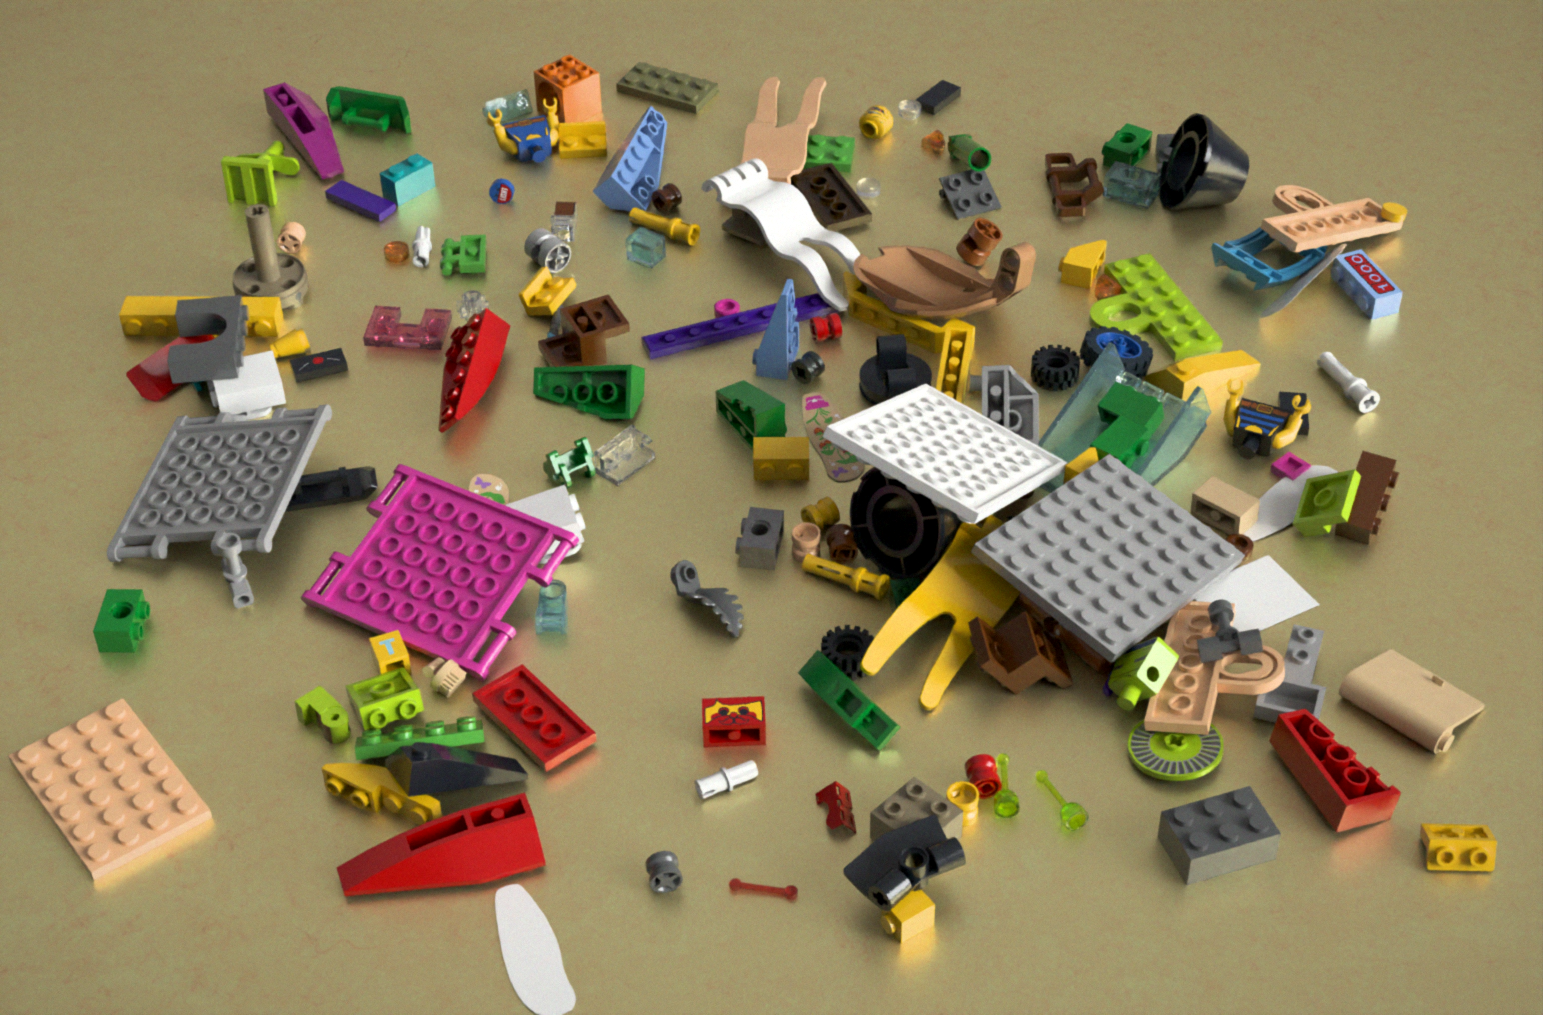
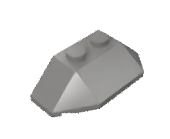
M1010 365L982 366V415L1039 446L1038 393Z

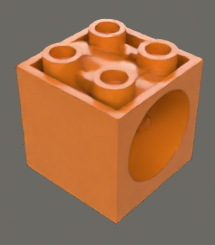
M572 55L563 56L561 59L533 71L537 111L542 115L548 117V114L543 110V100L546 99L547 106H553V97L557 100L555 115L558 116L559 123L583 122L602 112L599 72Z

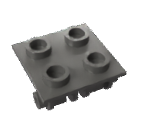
M971 169L939 178L943 187L939 190L940 198L949 200L957 220L1002 207L985 170L980 172Z

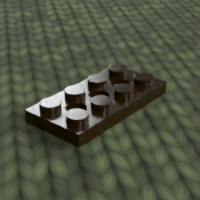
M832 163L804 169L799 174L790 177L791 185L804 195L816 220L825 229L838 232L839 230L872 222L871 211Z

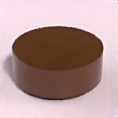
M1232 534L1226 537L1225 540L1228 543L1234 545L1236 549L1245 555L1242 561L1252 556L1254 544L1249 537L1243 534Z

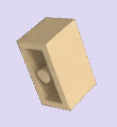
M1212 476L1192 493L1190 514L1229 535L1244 534L1258 521L1260 500Z

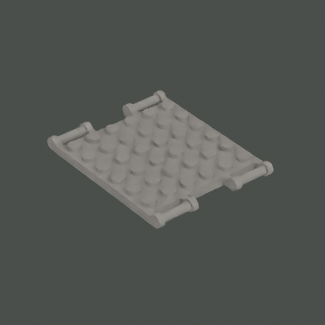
M325 404L319 405L318 408L296 410L277 408L271 419L233 422L229 412L207 417L189 418L187 415L178 416L107 548L108 560L110 562H120L124 558L141 557L165 559L169 543L211 540L213 555L221 556L218 553L216 540L225 533H235L240 538L257 537V539L240 540L242 545L241 551L257 550L259 553H269L272 549L273 536L326 421H330L332 418L330 405ZM152 544L148 546L125 547V545Z

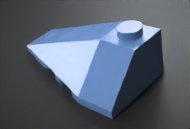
M787 279L759 349H755L753 352L752 363L756 365L757 376L788 380L791 365L795 361L799 350V322H795L797 308H794L795 292L793 279Z

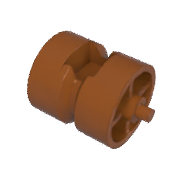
M977 218L968 229L967 234L957 244L956 250L960 257L969 264L982 266L990 256L991 251L996 248L1003 238L1002 232L993 222L984 218Z

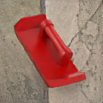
M213 335L178 337L130 369L126 376L143 398L156 402L182 384L172 383L167 362L170 346L203 343L215 338Z

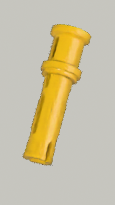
M636 207L630 211L629 217H633L629 218L631 223L666 233L670 239H680L692 246L697 243L701 231L698 224L693 223L690 225L677 217L668 219Z
M809 553L804 557L802 563V570L849 585L854 592L860 593L862 591L874 595L880 601L885 598L890 586L889 575H876L868 572L864 567L853 569ZM823 567L838 571L840 574L824 570Z

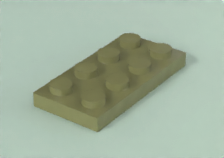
M638 62L616 83L617 92L697 114L718 92V83L692 77L685 73L674 72L667 68L652 66L645 62Z

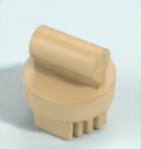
M438 657L422 669L425 677L433 679L430 687L437 692H441L446 697H450L466 677V672L459 668V665L452 659L445 663L442 658Z

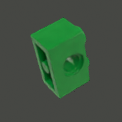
M1126 123L1103 145V166L1129 174L1150 152L1152 131Z
M107 589L93 630L99 652L135 653L138 641L143 639L145 619L150 617V603L145 601L142 589Z

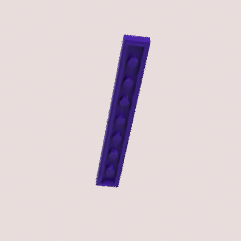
M819 293L795 298L794 308H797L795 322L840 312L826 303ZM777 303L641 337L642 346L649 358L654 359L765 331Z

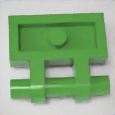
M486 234L461 235V240L454 242L451 238L445 239L444 244L441 246L443 257L440 259V268L442 269V274L445 276L451 275L455 267H459L460 273L475 274L485 272Z

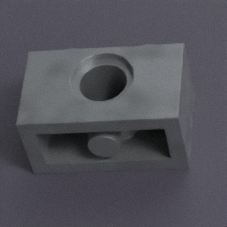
M750 507L748 517L743 518L741 522L742 537H738L736 541L735 553L740 555V567L775 571L784 535V510Z

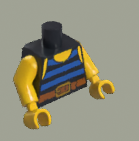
M1232 378L1228 380L1227 391L1230 394V398L1226 400L1223 421L1228 435L1233 437L1234 448L1239 449L1238 453L1242 458L1249 460L1254 458L1255 454L1266 457L1271 456L1276 449H1280L1295 440L1303 421L1301 416L1311 410L1309 399L1306 400L1304 406L1297 407L1301 398L1299 395H1296L1292 400V405L1295 409L1292 416L1291 410L1246 398H1241V401H1238V396H1241L1244 392V383L1241 380L1240 388L1233 390L1231 389Z

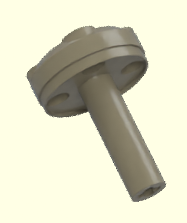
M262 204L251 205L245 210V217L253 257L245 260L235 269L233 273L234 294L241 295L242 297H280L282 310L296 309L303 304V297L309 287L304 265L292 255L276 252L268 207Z

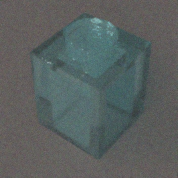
M639 227L626 238L627 260L652 269L666 257L665 236Z

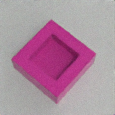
M1287 452L1271 464L1270 472L1281 479L1287 477L1294 481L1308 470L1311 465L1291 452Z

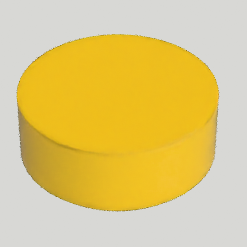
M1387 202L1383 204L1380 214L1390 222L1400 223L1405 220L1407 209L1402 205Z

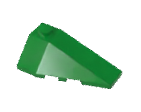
M632 364L534 367L533 394L604 419H633L644 397L645 369Z

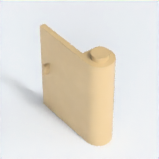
M1392 649L1353 669L1345 677L1339 688L1340 696L1435 754L1441 750L1445 752L1451 746L1454 740L1452 731L1456 726L1476 715L1485 707V704Z

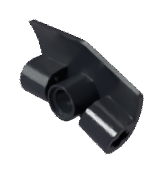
M932 815L883 834L844 868L843 873L866 898L880 909L890 911L911 891L925 888L928 880L932 877L965 865L966 859L963 848L957 838L947 839L937 816Z

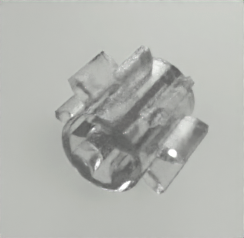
M475 290L465 292L462 295V301H456L457 312H460V318H465L466 321L473 314H479L485 308L489 309V303L486 301L485 295H481L480 292Z

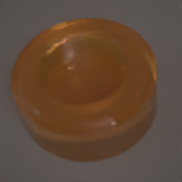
M393 241L384 247L385 259L391 263H401L409 258V247L405 242Z

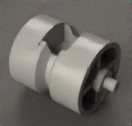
M545 228L534 230L525 241L524 251L526 255L539 263L540 266L548 267L550 273H557L563 270L570 261V247Z

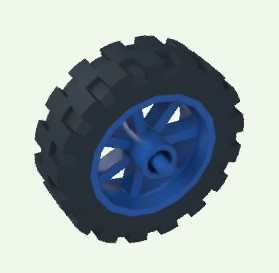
M1100 326L1099 329L1094 327L1087 331L1079 352L1080 359L1084 360L1083 363L1087 367L1090 366L1092 371L1100 372L1102 376L1107 378L1110 376L1118 381H1122V379H1126V381L1142 379L1143 376L1147 375L1153 358V349L1148 347L1149 344L1146 341H1142L1141 337L1136 334L1132 335L1127 330L1121 331L1116 327L1107 328L1106 326Z

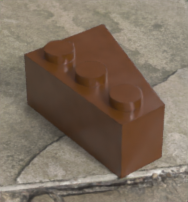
M1362 451L1356 467V471L1361 475L1348 522L1336 524L1335 535L1369 545L1373 535H1378L1382 524L1380 517L1388 509L1391 499L1390 494L1392 489H1395L1400 472L1395 471L1397 460Z

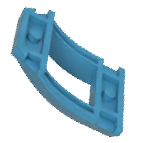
M1260 227L1242 238L1226 241L1224 246L1213 243L1211 250L1215 267L1228 266L1233 270L1241 271L1246 274L1248 280L1256 282L1254 290H1261L1279 286L1306 272L1324 258L1328 246L1302 250L1298 254L1305 258L1279 270H1275L1253 257V255L1262 251L1275 240Z

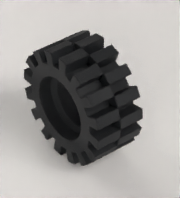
M1053 344L1048 345V349L1044 346L1040 347V351L1036 350L1034 355H1032V381L1037 382L1038 387L1044 385L1045 390H1049L1050 387L1053 388V391H1058V388H1061L1062 391L1067 390V386L1072 388L1074 383L1078 382L1080 357L1077 356V352H1070L1071 348L1069 347L1062 349V345H1057V348H1053Z
M845 625L843 630H841L840 626L835 627V633L829 630L827 631V636H823L821 653L846 676H851L852 681L857 680V675H860L861 678L866 676L860 668V662L874 637L869 635V631L866 629L860 632V627L856 625L854 629H850V625ZM844 650H851L857 653L853 655H843L839 652Z

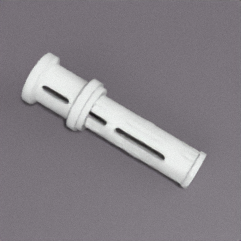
M1324 352L1319 356L1325 363L1317 359V364L1344 389L1346 398L1353 400L1361 412L1367 413L1376 408L1379 404L1380 396L1376 391L1370 390L1362 378H1355L1330 352Z

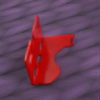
M834 781L815 793L817 805L822 802L828 805L829 813L826 818V825L834 830L843 824L854 833H857L854 815L850 811L852 809V802L848 789ZM838 799H839L840 802H841V806H840V805L838 806V803H837V800H838Z

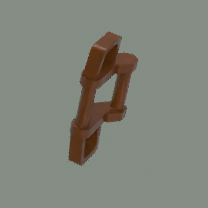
M1049 153L1045 155V174L1047 181L1051 185L1053 193L1051 199L1057 216H1085L1086 205L1100 197L1104 192L1103 185L1097 176L1096 160L1094 158H1086L1079 164H1076L1071 153ZM1051 164H1068L1069 166L1052 167ZM1088 177L1089 184L1083 190L1061 189L1060 183L1081 182Z

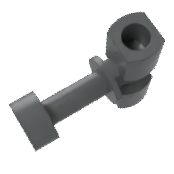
M1219 599L1209 605L1208 614L1210 621L1217 625L1219 630L1213 637L1197 639L1201 663L1223 659L1222 653L1240 650L1241 656L1263 652L1261 635L1258 628L1239 632L1235 627H1231L1230 622L1234 618V612L1229 601Z

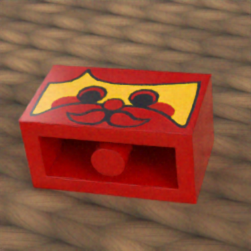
M764 696L702 699L704 748L766 745Z

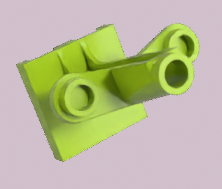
M273 141L263 153L240 154L237 157L223 156L221 166L228 203H233L235 199L246 200V204L251 205L257 204L258 201L269 202L270 206H275L277 195L273 170L292 176L300 170L299 162L293 157L284 156L285 146L280 141Z

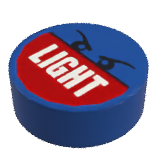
M506 179L495 180L489 189L491 199L498 204L509 203L515 193L513 184Z

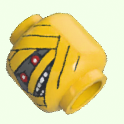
M881 105L871 106L859 119V128L867 138L881 139L893 126L891 113Z

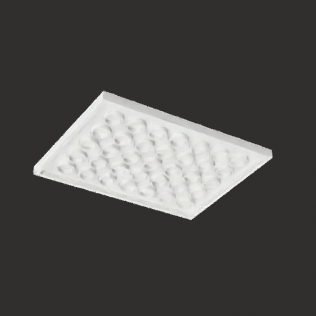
M928 384L921 385L826 427L823 435L824 438L831 441L832 446L852 453L859 462L878 468L885 477L897 479L904 483L911 492L923 494L930 498L935 506L947 508L956 513L961 521L973 524L1064 472L1067 465L1066 461Z

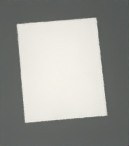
M1269 555L1231 570L1195 598L1199 602H1213L1223 599L1230 603H1235L1236 613L1233 627L1239 632L1257 628L1261 631L1320 605Z

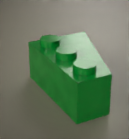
M745 380L715 391L716 412L752 452L754 437H785L787 433L785 403Z

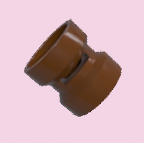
M836 524L827 530L826 542L829 546L831 560L841 565L853 562L858 556V547L851 527L847 524Z

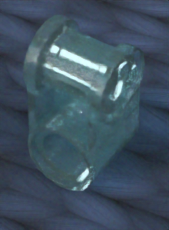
M553 579L548 587H540L538 608H536L535 630L537 635H541L542 632H561L562 635H567L566 585L560 580Z

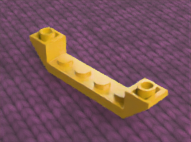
M847 271L843 273V296L849 303L847 311L850 317L891 335L904 334L907 342L934 354L942 353L946 326L972 328V349L974 348L975 326L952 318L941 328L923 319L891 311L883 302L867 296V287L858 280L856 275Z

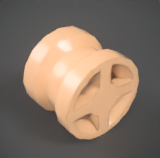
M296 222L285 223L277 238L278 247L286 253H297L305 239V229Z

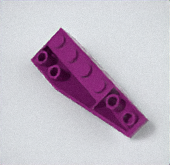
M285 82L263 89L267 113L319 177L323 180L344 173L329 119L311 96Z

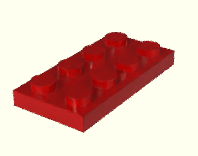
M523 664L472 693L473 702L545 772L597 741L596 732Z

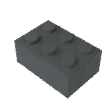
M1248 786L1161 811L1157 837L1186 885H1190L1276 859L1281 833L1252 788Z

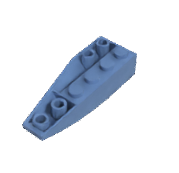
M652 106L646 110L620 145L592 191L609 209L631 211L636 207L646 211L652 200V193L659 187L667 121Z

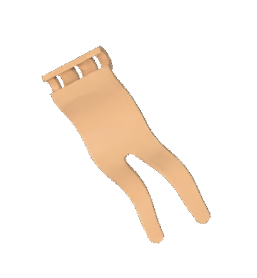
M771 77L766 79L759 92L755 119L746 128L744 151L740 164L753 158L760 159L767 168L768 179L791 184L790 177L799 174L805 165L809 130L816 125L821 94L826 86V80L822 77L812 80L806 88L796 120L783 127H776L779 78Z

